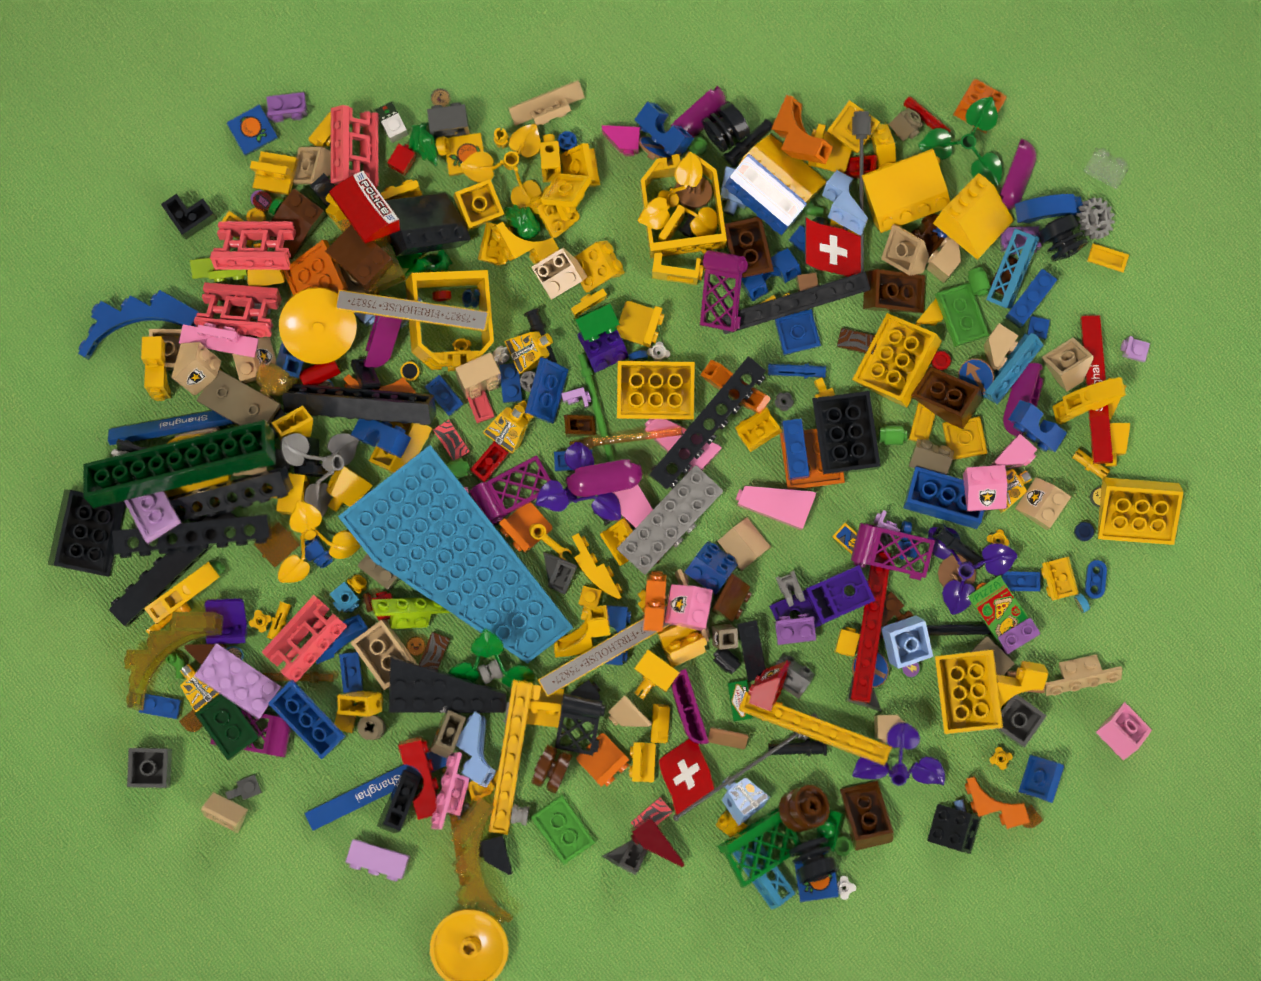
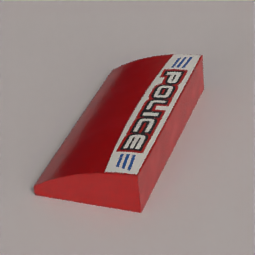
M364 171L348 177L329 191L333 200L364 243L400 230L399 218Z

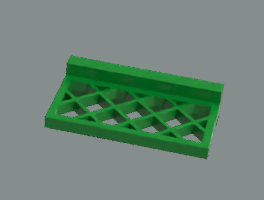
M779 808L772 810L717 846L720 853H724L741 887L749 885L790 858V850L786 849L788 838L793 840L796 847L801 843L796 832L787 827L785 834L777 832L778 825L782 822ZM766 831L772 833L770 844L762 841ZM776 835L784 837L782 847L774 845ZM751 841L757 843L755 853L747 851ZM761 844L769 846L767 857L759 855ZM773 848L781 850L777 860L771 859ZM735 851L742 852L740 863L735 862L731 855ZM746 854L754 856L752 867L744 865ZM758 858L766 860L762 870L756 868ZM743 867L751 870L749 878L745 881L742 877Z

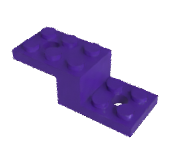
M860 565L806 588L802 591L805 598L803 602H800L796 595H792L793 606L789 607L786 599L769 607L775 621H779L778 617L789 616L791 611L796 610L800 614H809L810 617H814V626L816 628L875 601V598ZM851 585L854 587L855 593L853 596L845 595V586Z

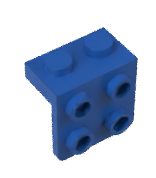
M708 541L695 556L685 573L705 588L713 590V593L716 595L738 564L732 555L725 553L716 544Z

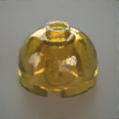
M263 360L255 376L258 386L261 387L260 392L268 397L271 394L280 396L287 393L295 383V379L292 378L290 380L288 372L273 363H270L268 366L265 364L266 361Z

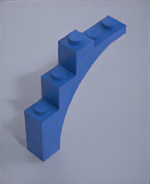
M161 290L152 296L150 301L152 304L150 306L131 295L123 301L121 311L100 301L99 304L97 303L93 307L91 317L97 322L90 327L87 339L81 342L78 354L89 360L97 345L104 338L124 326L137 322L165 321L180 326L196 327L194 318L200 312Z

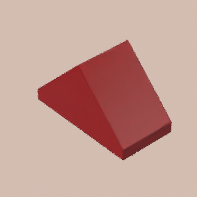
M876 155L863 156V175L876 170ZM860 157L849 158L845 175L860 179Z

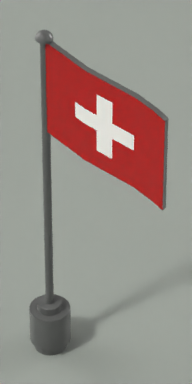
M868 111L854 112L852 117V136L860 139V208L864 212V184L861 176L863 175V139H867V136L871 135V116H869ZM805 217V264L817 270L845 277L864 272V231L861 236H858L841 228L816 223Z
M815 713L810 715L812 717L818 718V716ZM794 732L792 736L715 789L710 769L699 748V744L694 743L690 739L686 740L659 759L661 774L670 792L675 809L673 819L679 821V818L794 738L797 737L799 740L802 738L805 741L809 737Z

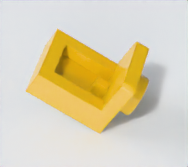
M727 810L719 817L715 825L729 837L747 827L745 823L738 825Z

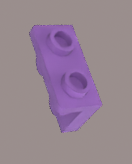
M304 92L267 96V116L269 120L282 122L286 118L300 120L303 116H307Z
M1039 226L1007 228L1000 235L1001 252H1006L1014 229L1038 236ZM1017 235L1015 242L1018 248L1025 245L1027 237ZM1040 239L1038 241L1034 253H1036L1037 250H1039L1042 247Z
M800 614L798 619H790V616L778 617L779 621H775L777 645L816 641L815 620L809 614Z
M1028 618L999 636L998 640L1003 646L1001 650L1005 654H1009L1041 633L1033 620Z

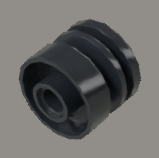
M729 101L718 107L717 110L720 117L711 112L709 118L704 117L701 119L708 138L721 152L727 151L728 146H734L732 136L741 141L750 135V129L745 118Z
M1073 214L1053 220L1037 233L1043 244L1052 242L1053 245L1047 250L1048 254L1057 251V253L1050 257L1052 262L1069 258L1088 244L1087 239L1077 241L1084 235L1083 232L1075 234L1072 232L1079 226Z
M826 837L802 842L789 851L790 857L799 856L792 860L793 864H803L802 867L796 870L800 884L818 882L838 871L835 858L824 857V855L831 851L830 847L821 848L828 844Z

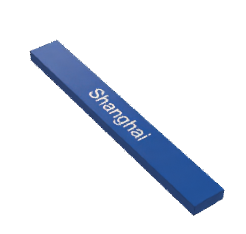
M214 411L112 428L108 431L109 445H117L118 439L134 442L235 423Z
M433 752L427 753L428 760H432L434 771H431V773L446 766L447 758ZM404 764L304 814L312 831L392 793L403 770L422 778L421 773L415 767Z

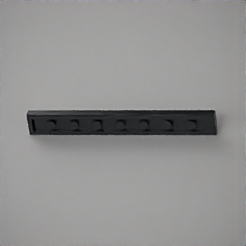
M866 272L738 310V316L741 317L740 328L736 329V331L869 291L871 288ZM726 314L722 320L726 325L731 326V318ZM723 330V333L725 335L732 333V331Z

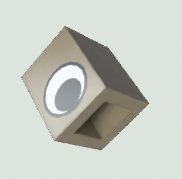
M730 624L712 626V645L719 650L738 648L737 628Z

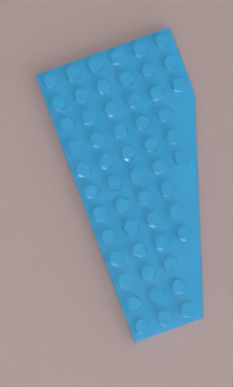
M431 445L338 516L374 563L388 570L477 631L482 633L485 628L491 631L503 642L504 648L526 663H529L573 629L570 622Z

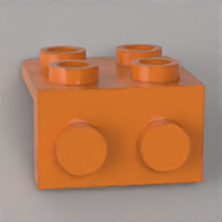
M974 79L953 115L966 122L968 108L976 101L986 97L993 98L997 112H999L1006 100V96L985 83Z
M530 502L517 509L507 519L504 518L500 521L501 528L499 530L506 538L510 536L514 540L512 545L519 552L523 550L526 554L541 540L535 539L530 535V526L539 523L546 528V534H548L552 530V525ZM535 528L534 533H537L539 529Z
M601 733L596 738V740H600L598 752H594L593 756L580 753L576 760L602 787L604 784L609 786L615 780L613 775L617 771L622 773L629 766L627 763L629 759L604 733ZM591 743L586 747L587 749H590Z

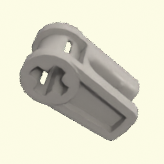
M790 571V574L781 578L779 576L775 577L789 607L794 605L791 591L795 592L796 598L800 602L805 601L794 571Z

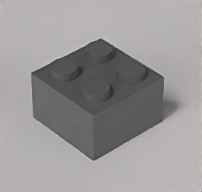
M452 103L447 107L435 105L431 109H427L429 129L434 141L437 137L441 136L449 138L470 134L465 104Z
M1015 695L1001 707L1003 728H997L996 730L1018 746L1025 747L1047 715L1020 696Z
M129 748L127 787L170 788L172 749Z

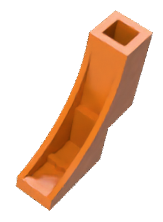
M786 95L772 127V130L779 136L786 138L781 150L791 158L826 164L833 147L824 139L807 134L802 123V104L794 97Z

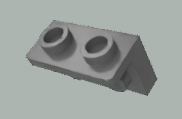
M782 653L775 665L784 661H790L783 689L799 699L815 674L808 667L796 662L793 657Z

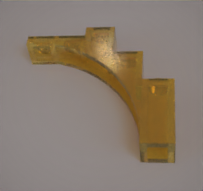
M173 612L170 620L171 631H150L147 639L148 650H127L124 664L125 669L131 671L129 676V694L126 698L127 707L136 711H143L145 691L160 664L173 651L191 640L210 635H221L223 616L216 612Z
M475 796L449 834L453 837L452 841L460 847L463 844L465 845L452 865L456 868L454 871L463 878L467 875V878L454 896L458 898L457 902L465 908L468 905L473 908L478 902L477 907L486 913L488 910L495 914L493 917L503 924L504 921L510 923L513 916L500 908L492 899L480 870V839L485 823L494 806L481 797Z

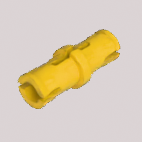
M497 128L494 131V142L498 148L501 146L504 149L508 146L507 139H509V136L505 129Z
M1079 448L1072 456V459L1082 464L1085 470H1090L1102 480L1110 472L1109 469L1101 464H1093L1092 458Z
M280 601L275 617L271 619L273 622L267 638L273 640L282 630L283 626H286L287 622L285 620L292 605Z

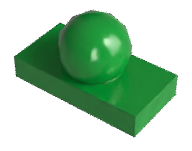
M830 810L826 822L816 827L818 833L816 839L826 837L828 840V844L821 848L830 847L831 851L834 852L844 817L843 813Z

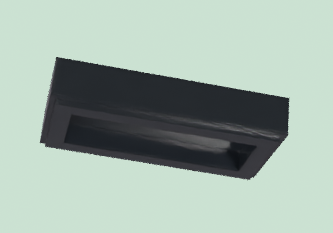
M353 359L351 367L360 388L368 390L380 389L381 383L373 367H365V359Z

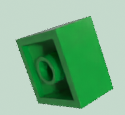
M606 303L573 319L583 340H589V342L600 338L599 334L605 331L609 334L617 330L616 326L620 325L610 303Z

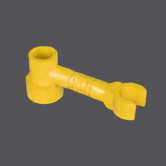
M536 523L530 526L529 532L533 538L544 541L558 553L559 558L567 561L563 558L562 554L564 551L572 554L571 550L563 548L546 534V528L543 525ZM535 528L539 529L537 533H534Z
M187 602L158 623L148 628L146 632L150 637L155 635L178 615L181 614L183 617L192 611L191 607Z

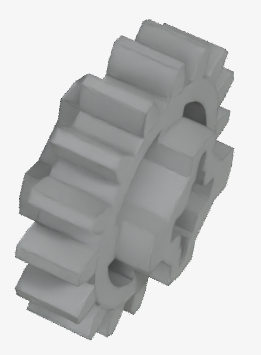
M1091 198L1083 201V206H1079L1081 213H1077V216L1080 217V220L1077 222L1082 225L1080 231L1085 230L1084 236L1090 235V239H1101L1108 236V231L1113 230L1110 225L1115 223V221L1111 220V217L1115 216L1114 213H1110L1112 207H1107V201L1102 202V198Z

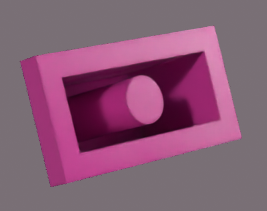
M602 125V134L619 153H623L624 156L638 154L640 127Z

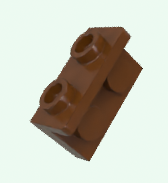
M936 214L925 216L922 219L921 225L911 232V234L924 240L929 258L945 240L943 237H938L937 232H933V229H937V226L933 224L939 216Z

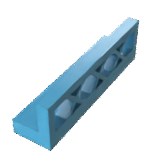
M1014 229L986 300L1005 308H1012L1040 237ZM1018 234L1027 237L1025 245L1019 248L1015 242ZM1016 252L1019 258L1018 262L1011 266L1008 260L1009 255ZM1009 270L1012 277L1009 282L1003 284L1001 275ZM1002 288L1004 292L1002 302L992 298L995 290Z
M1033 333L1030 335L1024 334L1015 349L1007 356L1008 359L999 371H995V380L985 391L986 394L981 396L998 405L1028 364L1044 346L1037 335Z
M753 842L752 849L748 848L747 851L755 853L757 843ZM761 844L759 854L767 857V852ZM735 851L732 854L740 863L742 852ZM746 854L744 865L752 867L754 856ZM764 860L763 865L757 864L756 868L762 870L766 860ZM777 866L771 869L775 873V881H770L766 877L767 873L752 882L771 910L780 907L796 894ZM743 867V870L749 877L751 870ZM778 886H783L788 892L785 897L781 898L778 894Z

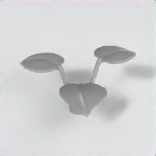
M294 433L283 437L281 440V453L285 461L290 465L301 466L304 462V457L323 461L322 465L328 473L318 479L316 484H309L304 491V502L317 508L323 517L328 509L327 505L331 500V495L326 491L328 484L320 483L328 476L333 475L334 471L341 470L344 465L349 464L353 460L360 440L350 434H336L328 442V450L332 453L331 456L318 457L306 454L309 451V443L302 434Z

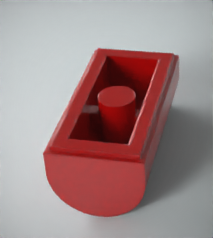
M336 361L325 364H315L302 370L299 377L303 385H318L341 372Z
M494 441L470 471L481 481L486 482L506 459L509 452Z

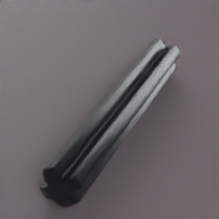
M986 624L926 625L929 636L992 635Z

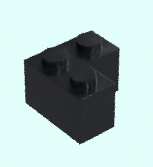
M175 194L161 204L185 239H188L217 219L204 199H201L187 209L181 198Z

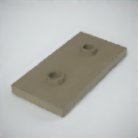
M221 370L218 371L217 377L203 389L196 400L198 403L239 426L261 420H266L270 424L281 407L276 401Z

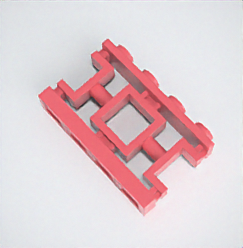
M347 105L331 108L332 184H339L348 177L360 172V164H363V171L374 186L378 187V113L362 112L360 113V119L352 117V108ZM349 124H352V132H349ZM360 126L363 127V134H360ZM352 140L360 141V156L352 155ZM349 161L352 162V170L349 169Z
M218 222L219 230H217L219 240L225 241L223 248H214L211 251L210 259L215 270H289L291 254L289 248H283L284 240H294L296 231L293 222ZM233 237H240V240H233ZM270 237H277V240H270ZM247 240H262L261 247L246 248ZM231 248H238L237 251H230ZM268 248H275V252L267 251Z
M204 282L202 299L204 304H209L207 313H197L194 318L196 327L198 325L204 326V323L216 325L218 329H223V327L234 328V332L241 336L271 337L273 324L271 319H266L268 309L278 310V305L281 304L282 298L278 288ZM218 300L225 301L224 306H217ZM254 303L262 304L261 308L254 309ZM231 307H246L243 317L229 316ZM214 314H221L220 319H213ZM251 316L258 317L257 322H250Z
M315 595L309 599L262 651L277 667L284 661L286 666L280 672L295 683L347 627L335 614H332L327 620L324 615L330 609ZM311 632L313 636L300 648L298 644Z

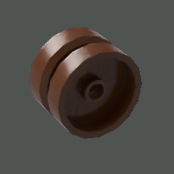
M547 744L543 755L540 756L531 784L541 787L548 777L547 791L556 794L573 755L563 751L560 753L558 760L555 761L557 748Z
M805 785L786 792L779 803V814L782 822L794 832H803L823 825L828 819L830 812L826 795L820 788L814 785Z

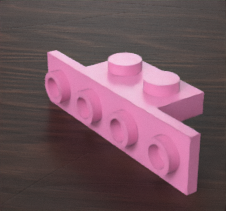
M204 323V326L198 325V327L183 325L179 344L200 342L210 350L255 358L259 339L241 336L234 332L235 329L231 327L218 329L214 324Z
M455 752L447 758V770L441 780L442 789L436 799L437 808L431 818V829L443 828L446 813L460 816L470 779L457 774L462 753Z

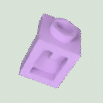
M1133 336L1123 340L1120 351H1123L1122 357L1144 363L1150 343L1133 339Z
M584 387L561 394L563 403L568 402V405L579 402V399L582 398L584 407L589 408L588 403L591 402L589 392L584 391Z
M883 510L881 514L877 513L873 522L877 527L900 532L901 529L897 528V524L890 521L883 522L887 511Z

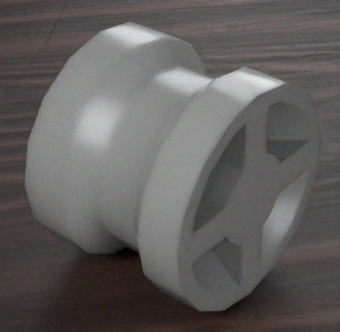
M527 371L522 374L520 378L522 389L531 392V384L536 373Z
M514 804L511 823L519 822L522 825H527L529 806L519 807L517 804Z

